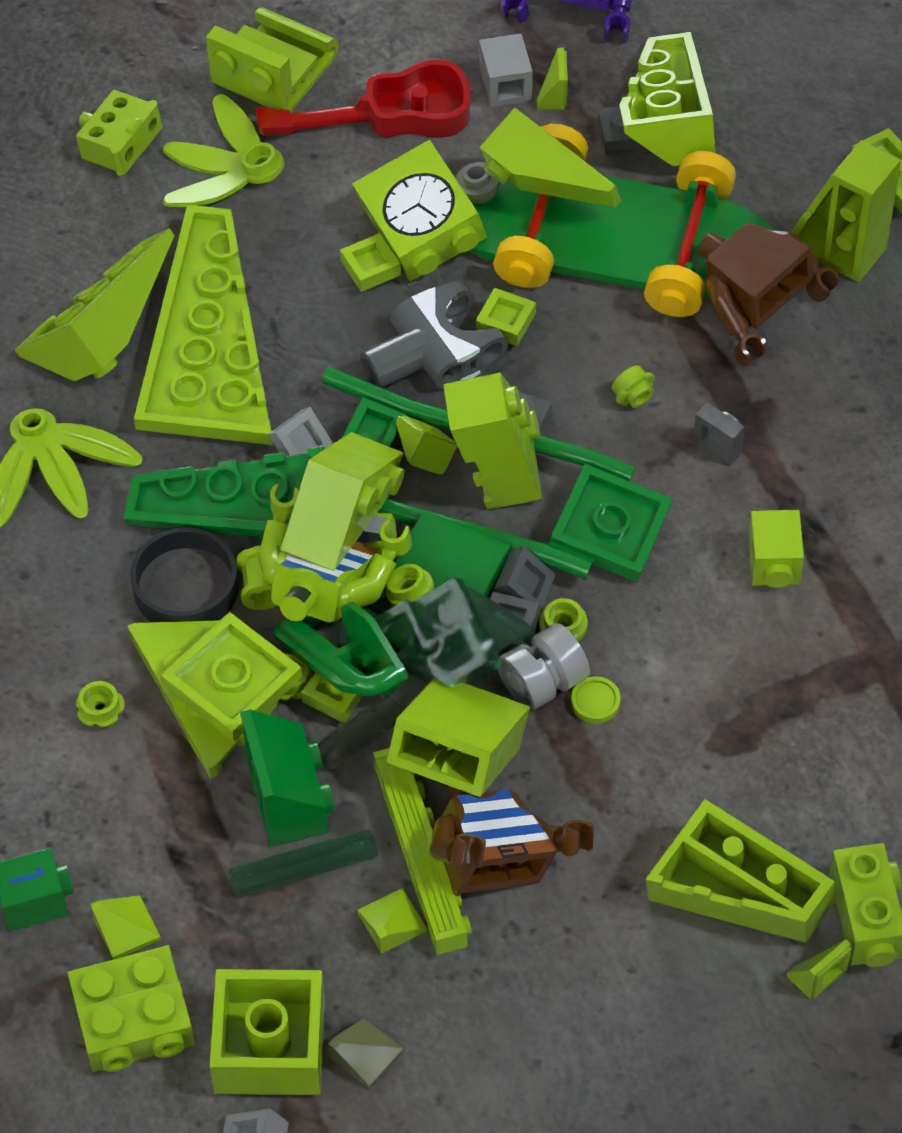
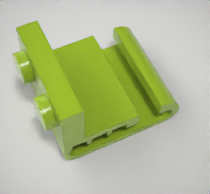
M260 7L255 11V20L261 23L257 30L244 24L238 33L234 34L215 25L206 36L211 82L268 108L290 110V113L332 63L339 48L337 39L264 7Z

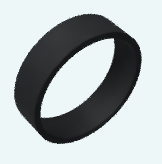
M185 527L159 533L142 545L131 565L130 578L134 600L141 614L150 622L218 621L229 612L237 598L239 582L234 554L221 538L206 530ZM181 548H196L208 551L219 557L231 572L230 581L226 589L212 603L192 611H170L154 605L141 593L139 581L142 573L158 556Z

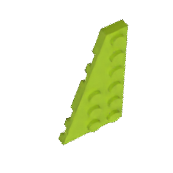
M187 205L134 416L135 430L273 445L268 435L271 432V426L268 418L231 209Z

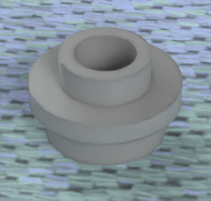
M486 162L468 164L456 175L457 182L473 204H482L494 198L500 186V183L484 169Z

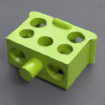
M113 89L94 114L83 112L80 115L79 125L82 128L77 133L76 139L82 159L116 171L118 176H122L128 172L163 128L157 101L151 100L148 102Z

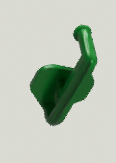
M348 602L341 607L348 644L339 649L312 629V627L323 622V620L308 615L301 621H291L285 617L275 626L274 636L277 642L339 691L359 696L382 694L385 697H389L408 679L406 669L376 620L354 602Z

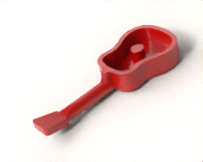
M433 59L417 63L400 72L372 75L367 81L366 95L361 96L355 106L290 113V110L257 107L256 118L259 133L262 135L294 134L296 130L369 121L374 132L382 137H393L408 133L436 138L449 137L461 132L469 122L470 86L464 72L456 64L450 61Z

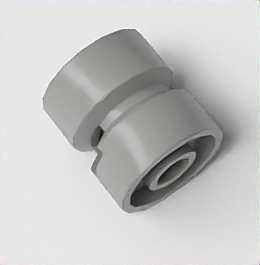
M554 623L531 638V647L526 644H520L497 659V669L505 688L514 701L530 706V713L556 697V689L565 692L590 676L588 659L573 634L559 623Z

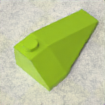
M691 32L649 37L638 60L636 77H631L628 83L629 93L627 97H622L619 104L624 133L671 166L680 165L682 158L689 153L696 151L716 153L713 113Z
M170 228L141 241L103 273V279L71 299L74 303L73 306L66 309L58 317L53 315L44 321L15 349L19 357L74 382L91 374L95 379H98L110 372L118 364L115 357L130 341L175 236Z

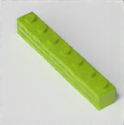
M390 748L373 752L374 769L436 955L466 948L468 946V934H472V929L468 916H462L459 909L462 906L461 895L456 894L451 886L446 863L435 860L429 851L433 833L431 826L435 824L431 808H425L423 803L426 795L422 781L416 782L413 772L386 763Z

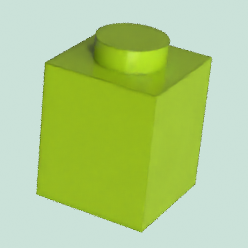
M751 511L748 544L752 586L767 585L772 588H782L788 585H800L804 562L800 511Z

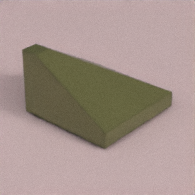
M364 1018L335 1036L328 1043L329 1059L368 1089H371L404 1052V1048Z

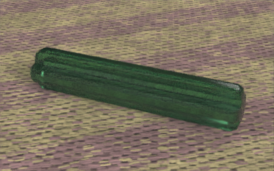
M365 829L232 867L228 872L230 885L235 896H245L374 859L378 856L377 843L372 831Z

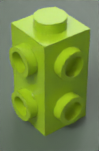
M884 843L833 850L828 875L829 878L835 881V903L844 940L847 939L852 944L850 965L866 964L870 967H882L894 962L896 959H902V907H900L897 892L901 890V879L896 861H888Z

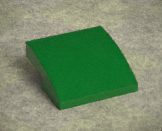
M424 510L410 533L412 538L411 549L406 554L398 556L395 569L405 564H415L427 571L434 581V591L430 598L418 607L421 609L420 614L472 635L490 590L495 591V586L513 546ZM386 584V586H385V588H384V590H383V592H382V594H381V598H383V599H385V600H388V598H387V596H386V588H387V584Z

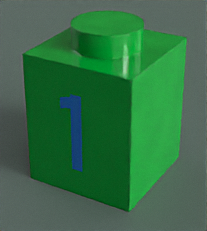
M51 848L0 861V902L9 932L69 915L64 896L74 894L66 864L56 866Z

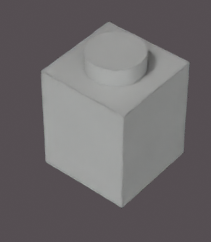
M522 33L479 40V70L489 106L497 107L532 101L533 71Z

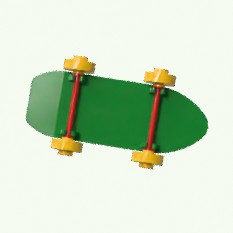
M562 124L541 126L547 133L585 161L588 145L581 133ZM696 151L687 154L681 160L676 176L679 189L603 175L617 187L622 200L617 208L520 190L508 180L504 185L500 183L493 199L486 203L473 204L479 213L488 238L479 242L473 249L467 252L483 259L492 260L494 270L499 277L517 287H540L548 282L551 272L643 289L645 300L653 309L671 317H686L700 310L703 298L710 299L705 287L707 281L706 259L698 254L699 245L708 233L713 232L727 240L744 224L752 223L768 230L776 229L752 211L725 200L731 195L736 179L735 168L729 160L713 152Z

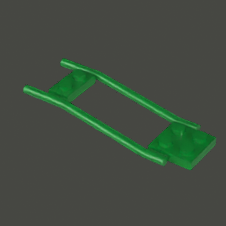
M329 366L324 371L321 380L322 384L362 399L343 437L352 432L392 448L399 436L396 420L398 416L403 415L421 422L450 429L446 409L411 400ZM540 435V438L533 439L535 453L583 466L552 533L549 544L426 510L513 546L512 549L525 546L543 563L584 580L587 579L592 565H595L638 583L673 499L630 482L636 468L635 466L589 448ZM387 499L377 513H391L396 521L415 526L425 509Z

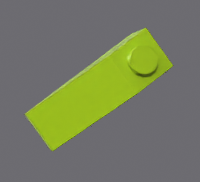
M516 108L508 114L479 147L486 160L484 169L503 185L508 180L520 190L617 208L622 202L615 184Z

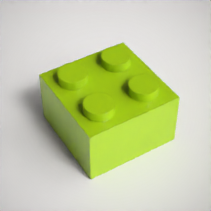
M216 969L210 1052V1072L214 1094L321 1095L325 1010L322 970Z

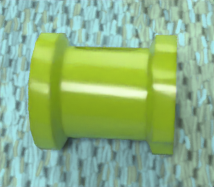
M261 546L245 549L236 558L237 568L243 574L244 580L241 600L244 606L253 610H265L277 606L271 600L273 585L265 581L260 566L259 551Z

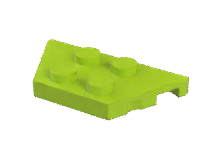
M220 620L150 622L128 625L130 639L209 778L216 777L222 771V762L237 745L239 747L244 745L243 734L233 742L162 686L160 675ZM279 700L265 713L270 715L279 704Z

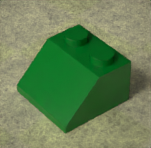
M251 709L240 711L246 762L269 847L329 833L327 814L335 812L329 783L319 784L316 771L323 770L316 740L307 742L302 723Z

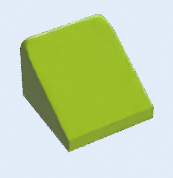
M404 415L398 416L396 424L407 461L412 466L442 475L446 471L457 448L456 442L433 425Z

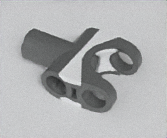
M455 281L425 290L401 302L393 310L390 317L391 324L399 335L361 352L360 358L370 383L381 388L424 369L436 387L444 389L443 384L474 378L493 366L507 350L508 341L497 328L466 331L453 326L458 321V317L470 309L474 301V295L469 287L463 282ZM459 297L455 302L452 303V300L454 298Z

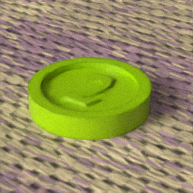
M588 677L573 688L571 695L572 709L576 716L585 722L592 724L607 722L615 717L620 708L621 696L619 689L612 681L604 677Z

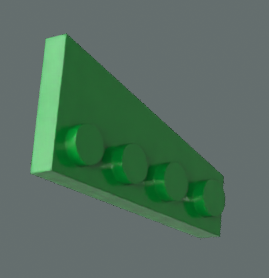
M324 446L307 448V453L286 456L284 452L264 455L263 460L238 463L236 459L218 462L217 467L194 470L190 466L133 475L123 519L131 527L168 530L188 527L216 534L263 537L267 520H273L274 516L270 508V491L275 484H279V502H290L294 497L295 487L298 491L300 489L309 459L325 448Z

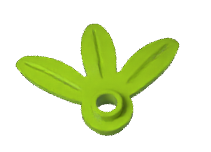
M219 94L213 99L215 116L223 136L236 153L193 143H166L162 147V151L173 161L201 173L219 176L168 193L163 199V204L168 207L202 206L234 194L249 182L254 184L271 182L282 172L285 165L284 158L281 152L274 149L271 144L261 143L251 120L233 100L224 94Z
M44 409L25 410L16 415L10 424L11 437L15 443L8 450L0 464V527L6 525L14 514L27 487L34 460H37L46 483L59 502L73 516L84 518L88 514L85 487L76 465L63 448L99 461L129 468L139 466L143 458L125 441L104 430L81 424L56 423L55 417Z

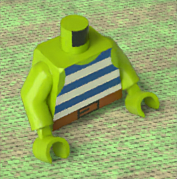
M275 484L270 491V508L274 516L273 520H267L259 551V562L265 581L273 585L271 600L275 605L280 606L282 614L291 621H301L308 615L331 623L337 622L342 617L341 607L348 602H354L360 607L375 603L380 598L397 565L393 562L395 556H402L411 549L412 538L409 527H405L403 534L399 538L391 539L395 532V524L393 519L386 520L380 528V536L384 546L380 554L379 548L356 541L335 571H332L280 550L288 526L287 520L291 517L299 491L295 487L293 499L290 502L281 503L278 501L279 484Z

